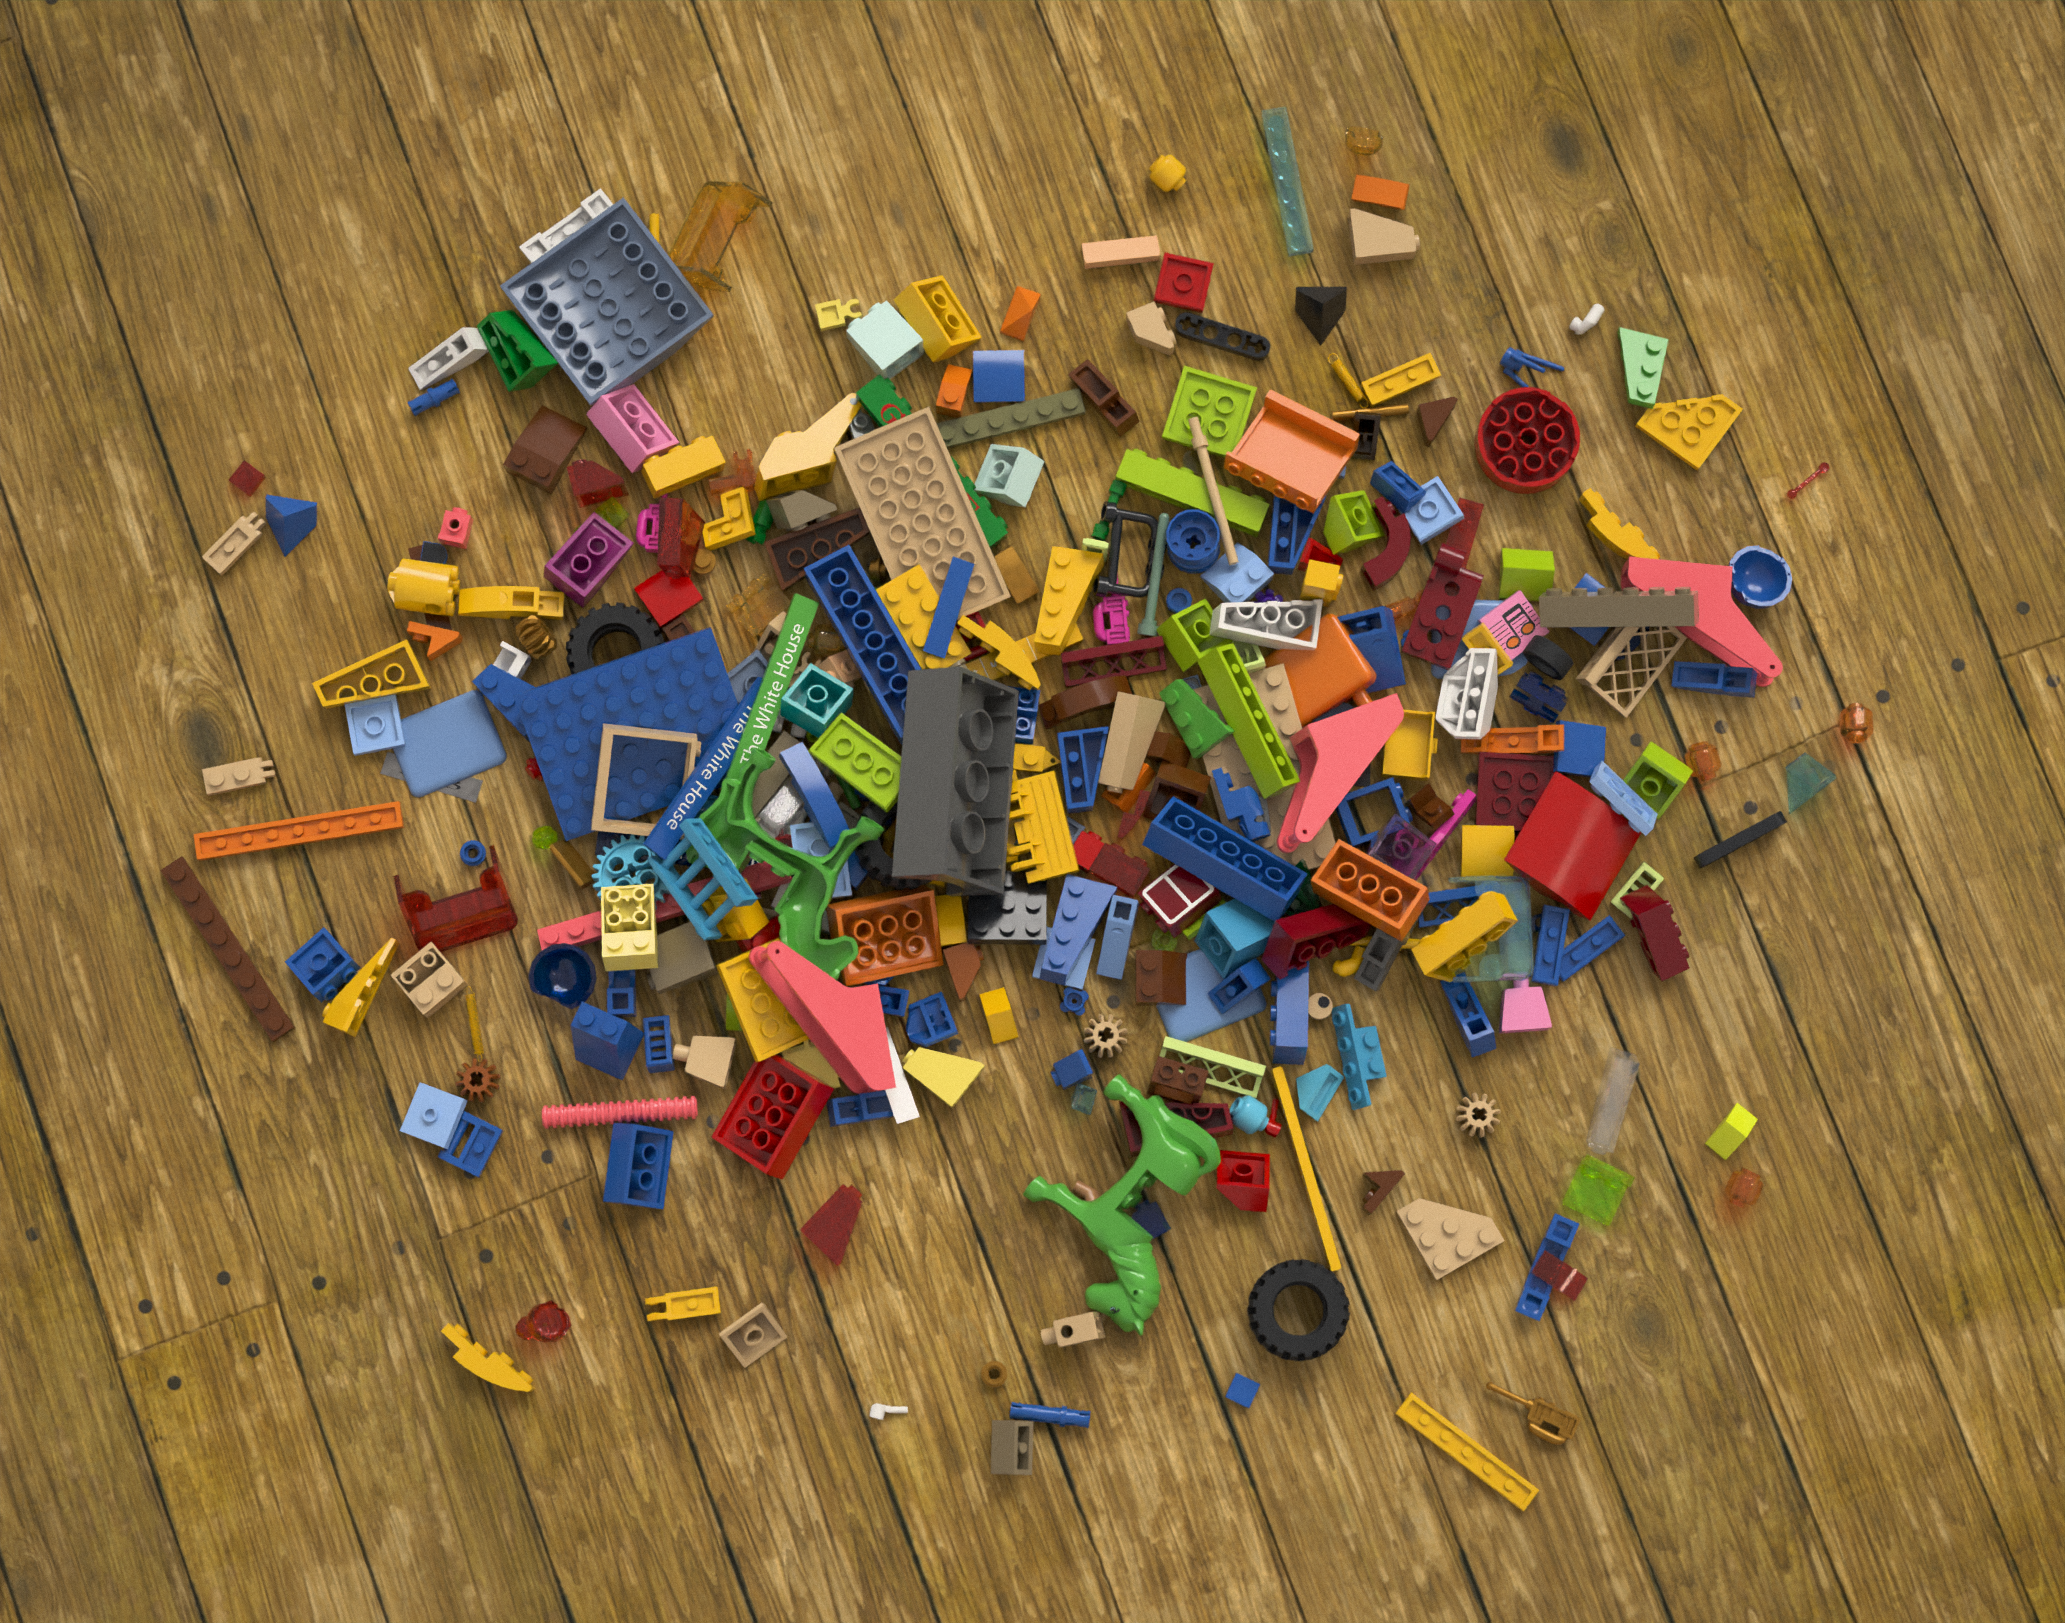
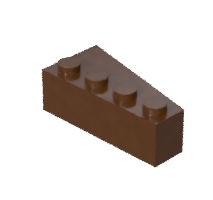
M859 507L812 524L804 529L764 542L782 593L806 578L805 567L847 545L852 547L868 536L870 530Z

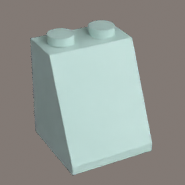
M887 300L882 304L876 303L868 310L869 314L862 319L856 318L848 325L849 329L846 330L849 341L876 375L880 374L884 379L886 377L889 379L893 378L924 355L923 339Z

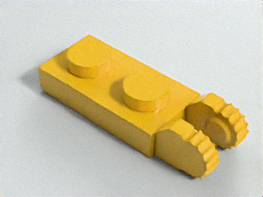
M718 1287L666 1293L665 1296L645 1299V1305L651 1306L666 1302L667 1308L665 1313H650V1315H647V1321L676 1320L721 1313Z

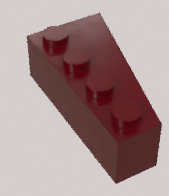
M1335 904L1275 920L1262 961L1279 979L1288 976L1287 971L1293 968L1297 970L1307 967V961L1315 957L1319 960L1327 957L1335 947L1341 950L1367 937L1371 924Z

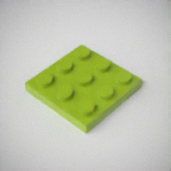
M1184 366L1162 439L1193 448L1191 441L1193 436L1188 420L1198 417L1202 433L1206 436L1209 445L1207 447L1208 453L1225 458L1227 451L1232 453L1243 436L1257 387Z

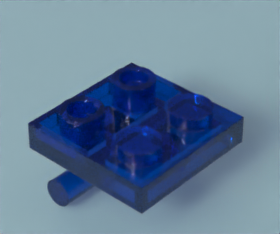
M1533 671L1529 674L1524 672L1516 686L1528 692L1531 696L1528 697L1514 688L1509 697L1524 706L1523 709L1537 716L1539 714L1554 723L1559 714L1545 707L1544 704L1546 703L1562 712L1568 701V697L1565 696L1566 691L1554 684L1552 687L1544 684V678Z

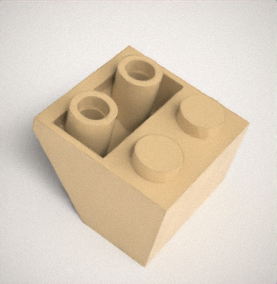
M432 942L391 974V977L427 1018L468 986L466 981Z

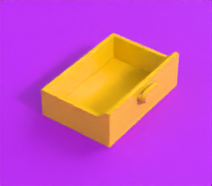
M1404 710L1402 722L1384 744L1381 777L1428 781L1430 778L1432 753H1437L1438 738H1433L1435 712Z

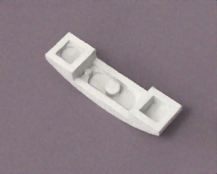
M601 188L580 203L581 207L542 235L539 232L519 246L531 263L613 205Z

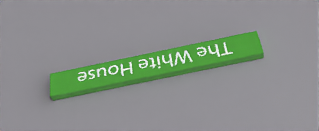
M797 593L793 595L725 779L739 778L740 769L749 760L750 753L754 747L765 751L781 708V698L787 692L819 602Z

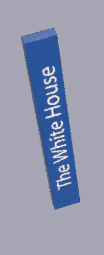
M762 677L756 678L644 841L643 845L661 860L667 859L669 853L684 834L679 825L685 819L695 818L730 767Z

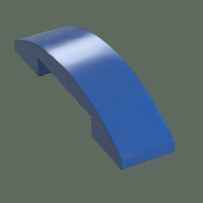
M1556 1213L1554 1214L1527 1275L1515 1308L1516 1312L1540 1321L1549 1300V1294L1567 1250L1572 1244L1579 1223Z

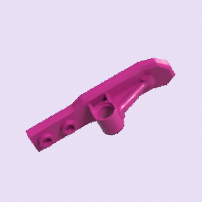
M1467 789L1464 795L1459 793L1451 805L1454 807L1452 810L1455 815L1441 825L1429 840L1411 828H1403L1398 831L1395 837V855L1391 868L1417 881L1445 841L1474 805L1476 794ZM1405 837H1409L1414 841V844L1410 847H1404L1400 844V841Z

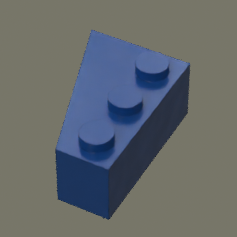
M1274 495L1267 567L1273 573L1293 574L1323 507L1326 496L1316 511L1312 513L1308 510L1300 509L1296 504L1284 498H1278Z
M490 664L472 682L529 742L513 695L535 687Z
M1109 726L1057 733L1067 814L1093 811Z

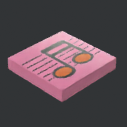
M1521 590L1515 592L1478 620L1480 624L1484 622L1511 660L1523 652L1535 635L1543 637L1549 633L1547 627H1540V617Z

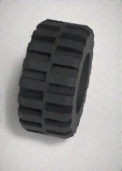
M617 602L616 606H610L609 603L601 604L602 608L595 610L594 607L588 610L589 614L585 618L580 616L576 621L578 624L576 628H571L569 632L570 640L566 642V660L571 674L573 675L596 667L592 657L593 649L596 643L609 633L625 632L631 634L638 641L640 651L665 643L658 626L646 612L642 613L638 607L633 605L627 607L625 603Z
M871 801L865 807L858 821L863 816L883 827L889 819L897 816L898 801L888 813ZM880 836L877 840L861 843L854 850L855 855L859 857L861 868H865L869 873L868 876L872 880L877 879L880 881V885L884 887L892 886L895 887V890H903L904 888L912 890L932 881L892 877L893 859L881 847Z
M1292 1259L1278 1263L1268 1269L1256 1281L1252 1292H1250L1247 1316H1249L1251 1331H1253L1259 1344H1262L1269 1353L1281 1359L1306 1361L1320 1357L1339 1343L1340 1338L1347 1329L1346 1325L1350 1317L1348 1305L1350 1303L1344 1291L1345 1287L1342 1282H1339L1332 1271L1327 1270L1324 1265L1318 1262ZM1294 1285L1306 1286L1312 1289L1321 1299L1323 1305L1322 1320L1318 1327L1309 1334L1299 1336L1289 1334L1280 1328L1275 1320V1300L1281 1291L1287 1287Z

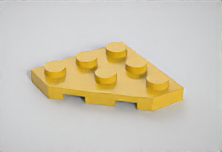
M1723 394L1700 399L1677 400L1671 403H1655L1654 408H1648L1635 427L1695 470H1698L1743 409Z

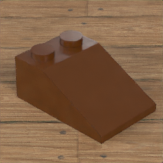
M542 405L514 443L503 466L507 473L552 495L588 428Z

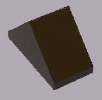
M1355 411L1352 420V430L1359 433L1360 437L1357 450L1351 458L1375 460L1381 413Z

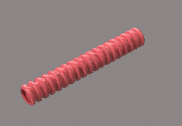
M683 1096L682 1099L675 1097L674 1100H671L670 1097H667L666 1100L658 1098V1101H654V1098H651L650 1101L642 1099V1102H638L635 1099L633 1102L626 1100L625 1103L619 1100L617 1103L609 1101V1104L601 1102L598 1105L597 1102H593L592 1105L585 1103L583 1106L577 1103L576 1106L568 1104V1107H565L564 1104H560V1107L552 1105L551 1108L544 1105L542 1108V1123L545 1129H549V1126L557 1128L559 1125H561V1128H565L566 1125L573 1127L574 1124H577L578 1127H581L582 1124L590 1126V1123L598 1126V1123L606 1125L607 1122H610L613 1125L615 1122L623 1123V1121L630 1124L631 1121L639 1123V1120H643L645 1123L647 1120L655 1122L656 1119L663 1121L666 1118L668 1121H671L672 1118L680 1120L681 1117H684V1120H688V1117L696 1119L698 1116L697 1099L695 1096H691L690 1099H687L686 1096Z

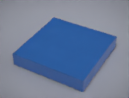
M1562 720L1556 721V725H1564V751L1554 752L1553 772L1591 778L1594 768L1601 761L1604 762L1606 727Z

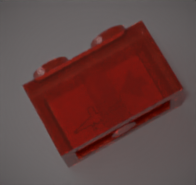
M1105 842L1091 865L1089 873L1107 884L1117 887V890L1134 899L1150 872V869L1146 867L1148 863L1137 856H1134L1133 859L1124 854L1126 850L1116 843L1109 845Z

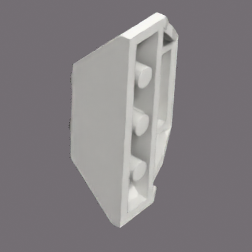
M1471 648L1465 653L1466 655L1457 661L1444 674L1436 712V721L1455 739H1481L1490 731L1497 695L1496 649Z

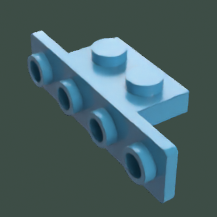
M1349 1003L1332 1008V1022L1335 1026L1337 1046L1342 1059L1343 1074L1348 1088V1098L1351 1102L1352 1110H1358L1371 1106L1366 1081L1387 1077L1376 1026L1355 1029L1351 1006Z

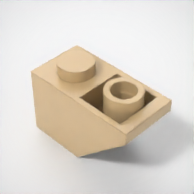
M1151 302L1126 313V322L1136 343L1166 355L1174 353V345L1177 344L1172 330L1167 331L1164 322L1167 320L1161 307L1157 308L1155 302Z

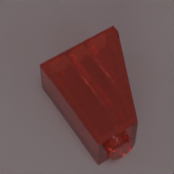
M661 498L659 504L657 565L667 577L672 579L691 577L705 521L684 499Z
M842 1184L800 1229L838 1267L843 1263L863 1206V1202L859 1199L862 1194L852 1184L849 1187Z

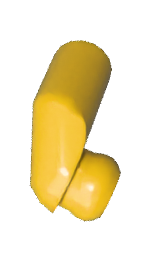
M1356 946L1350 959L1335 961L1332 967L1333 972L1342 977L1357 973L1364 959L1362 955L1365 948Z

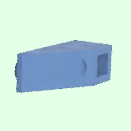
M1117 895L1112 896L1097 975L1122 980L1139 908L1138 900Z

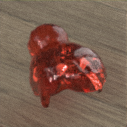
M549 1300L535 1305L529 1310L527 1316L520 1318L515 1326V1332L518 1337L524 1340L534 1339L543 1343H554L566 1335L572 1324L570 1316L563 1308H558V1304L553 1300Z

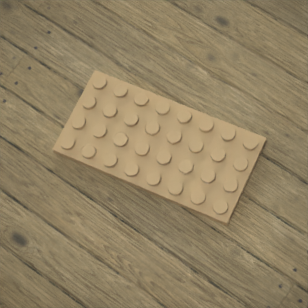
M926 407L834 447L891 580L920 564L940 598L954 556L974 564L957 620L962 615L967 616L1011 597L930 407Z
M1284 663L1248 673L1297 775H1299L1300 763L1289 737L1300 731L1302 726ZM1209 685L1193 689L1202 698V702L1210 710H1214L1225 725H1228ZM1230 734L1203 755L1208 776L1211 777L1210 784L1222 825L1245 837L1237 824L1240 822L1239 820L1230 823L1228 821L1212 770L1222 767L1224 774L1229 772L1233 787L1229 788L1230 792L1251 786L1258 793L1259 797L1263 796L1233 734ZM1294 785L1280 795L1267 798L1272 830L1271 835L1254 841V843L1294 866L1301 859H1304L1308 869L1312 870L1320 867L1335 845L1329 819L1326 820L1311 841L1300 843L1293 852L1283 853L1277 847V838L1295 787Z

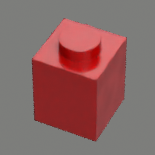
M1082 831L1073 845L1079 869L1087 874L1104 848V843L1101 842L1102 837L1092 831L1088 833Z

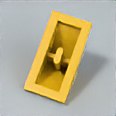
M1005 988L979 994L993 1044L1018 1038Z

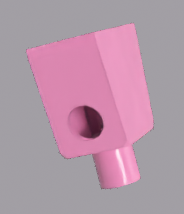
M1528 973L1512 974L1514 988L1502 991L1499 1034L1551 1029L1552 1024L1542 987H1529Z

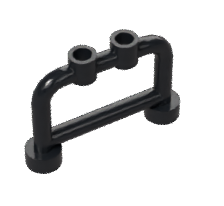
M1105 501L1101 510V521L1112 523L1107 577L1096 576L1093 585V595L1105 597L1107 593L1136 598L1146 597L1149 590L1158 520L1147 513L1119 509L1116 503ZM1123 520L1145 523L1151 529V537L1148 542L1149 557L1145 569L1146 584L1141 588L1116 584ZM1164 564L1162 565L1161 579L1164 575Z

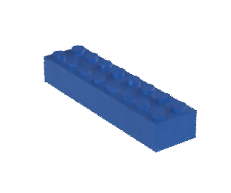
M847 545L805 567L806 580L902 746L908 671L921 670L850 545Z

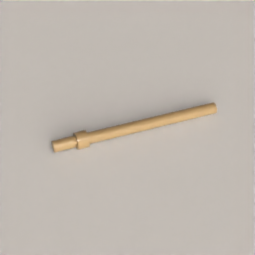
M1194 417L1188 420L1193 439H1191L1193 449L1197 450L1228 563L1229 565H1235L1239 561L1208 455L1207 447L1209 445L1206 436L1202 433L1198 417Z

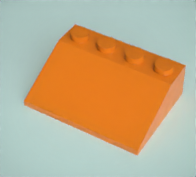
M925 885L912 890L904 888L903 890H894L832 903L826 908L831 939L848 936L854 938L858 945L859 954L857 958L841 971L844 986L944 965L934 890Z

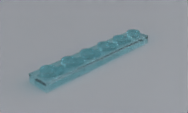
M1285 106L1261 110L1288 257L1313 253V242L1287 108Z

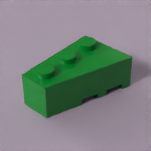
M513 309L489 313L477 325L509 392L532 388L558 364L556 359Z

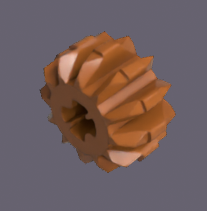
M476 1058L472 1059V1067L464 1062L462 1066L467 1071L465 1073L457 1071L456 1073L457 1076L463 1078V1080L456 1082L457 1087H464L460 1091V1095L466 1096L469 1093L468 1100L470 1102H473L476 1096H478L479 1102L483 1103L485 1101V1093L490 1098L494 1097V1094L490 1091L491 1087L496 1090L500 1088L498 1084L493 1083V1081L501 1078L500 1074H492L497 1067L492 1064L487 1068V1059H483L480 1066ZM483 1074L484 1077L481 1079L483 1084L481 1086L475 1084L474 1087L475 1079L473 1077L475 1075L481 1077Z

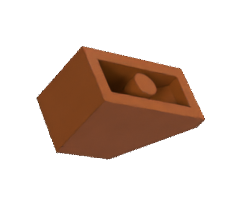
M968 942L943 950L959 1002L965 1000L981 969L980 961L984 960L980 945L975 946L974 944H968Z

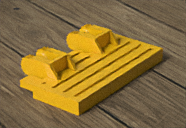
M1050 771L1012 782L1011 794L1013 795H1011L1010 804L1019 802L1020 809L1010 812L1009 821L1023 817L1025 820L1014 823L1019 846L1008 849L1007 855L1014 857L1031 852L1033 859L1010 865L1011 871L1018 872L1036 867L1037 870L1025 872L1029 884L1079 872L1056 772Z

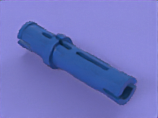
M1011 1402L1010 1419L1060 1424L1059 1427L1070 1425L1089 1428L1091 1411L1067 1409V1406L1058 1408Z

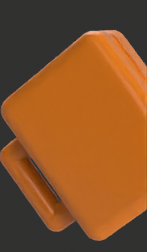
M1326 614L1320 618L1317 648L1315 650L1276 649L1264 658L1265 668L1284 663L1302 728L1312 724L1314 719L1342 703H1348L1353 700L1357 707L1373 702L1366 689L1375 682L1376 672L1350 639L1349 635L1355 634L1348 624L1339 621L1337 618L1339 615ZM1310 625L1293 638L1310 642L1313 626Z

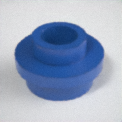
M468 841L460 849L461 860L468 866H478L486 858V849L479 841ZM473 849L477 850V857L470 858L469 852Z

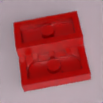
M677 560L634 588L661 629L704 601Z

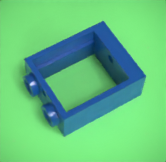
M1393 777L1347 793L1336 807L1337 816L1349 845L1358 848L1395 835L1403 828H1410V822L1413 821L1409 808H1404L1401 800L1404 797L1402 788L1399 783L1394 782ZM1388 788L1400 823L1360 837L1347 802Z

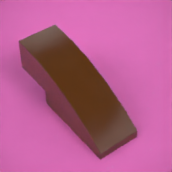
M1088 359L1068 374L1087 401L1119 437L1140 422L1136 411L1120 396L1115 386Z

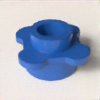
M1072 987L1065 988L1063 991L1065 997L1060 1004V1009L1063 1012H1075L1077 1016L1083 1015L1085 1013V1001L1089 998L1088 993L1084 990L1081 992L1073 990ZM1073 999L1077 1000L1075 1004L1072 1003Z

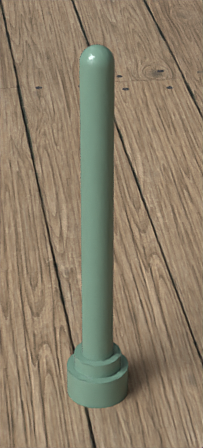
M1162 513L1159 516L1145 618L1142 619L1141 624L1138 623L1137 634L1156 637L1158 635L1156 629L1159 626H1156L1155 613L1166 544V530L1169 524V515L1166 513Z

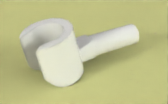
M875 1403L871 1407L869 1416L883 1420L885 1412L908 1413V1407L886 1406Z

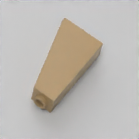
M1122 692L1117 693L1098 783L1108 785L1107 790L1122 793L1123 788L1134 789L1164 710L1165 702Z

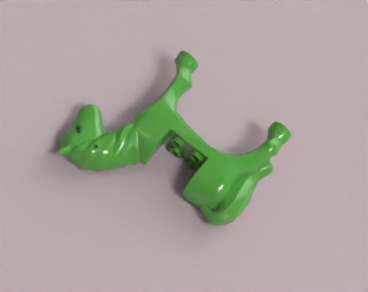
M754 747L750 753L749 760L740 769L739 778L724 779L718 799L699 818L705 823L740 874L750 860L753 859L759 863L765 861L772 865L771 871L778 876L794 875L774 909L779 914L780 942L790 947L835 980H838L840 972L857 958L859 954L858 945L854 938L848 936L832 940L820 939L822 918L825 909L832 900L838 876L850 855L861 843L877 840L884 831V828L875 821L862 816L855 828L843 830L840 833L836 846L829 854L822 857L809 855L774 839L760 827L753 813V793L760 773L771 769L776 759L768 752ZM691 845L686 850L689 863L693 864L699 858V853Z
M1119 1074L1110 1081L1103 1094L1110 1100L1123 1101L1134 1113L1142 1133V1147L1133 1166L1115 1185L1099 1198L1092 1201L1079 1199L1063 1183L1048 1184L1041 1176L1036 1177L1028 1185L1023 1196L1033 1203L1045 1200L1053 1202L1067 1211L1082 1225L1096 1247L1107 1255L1119 1278L1111 1283H1094L1089 1286L1085 1291L1086 1305L1090 1309L1110 1317L1123 1331L1131 1332L1136 1330L1141 1336L1143 1335L1144 1323L1152 1316L1154 1310L1159 1305L1161 1285L1156 1259L1152 1254L1153 1246L1150 1244L1153 1236L1122 1209L1134 1208L1143 1197L1140 1195L1142 1190L1146 1186L1150 1188L1157 1179L1175 1192L1186 1196L1197 1183L1199 1177L1217 1168L1221 1158L1216 1140L1208 1132L1193 1121L1171 1112L1159 1095H1153L1145 1099L1140 1090L1129 1085L1126 1079ZM1199 1156H1201L1204 1159V1164L1202 1166Z

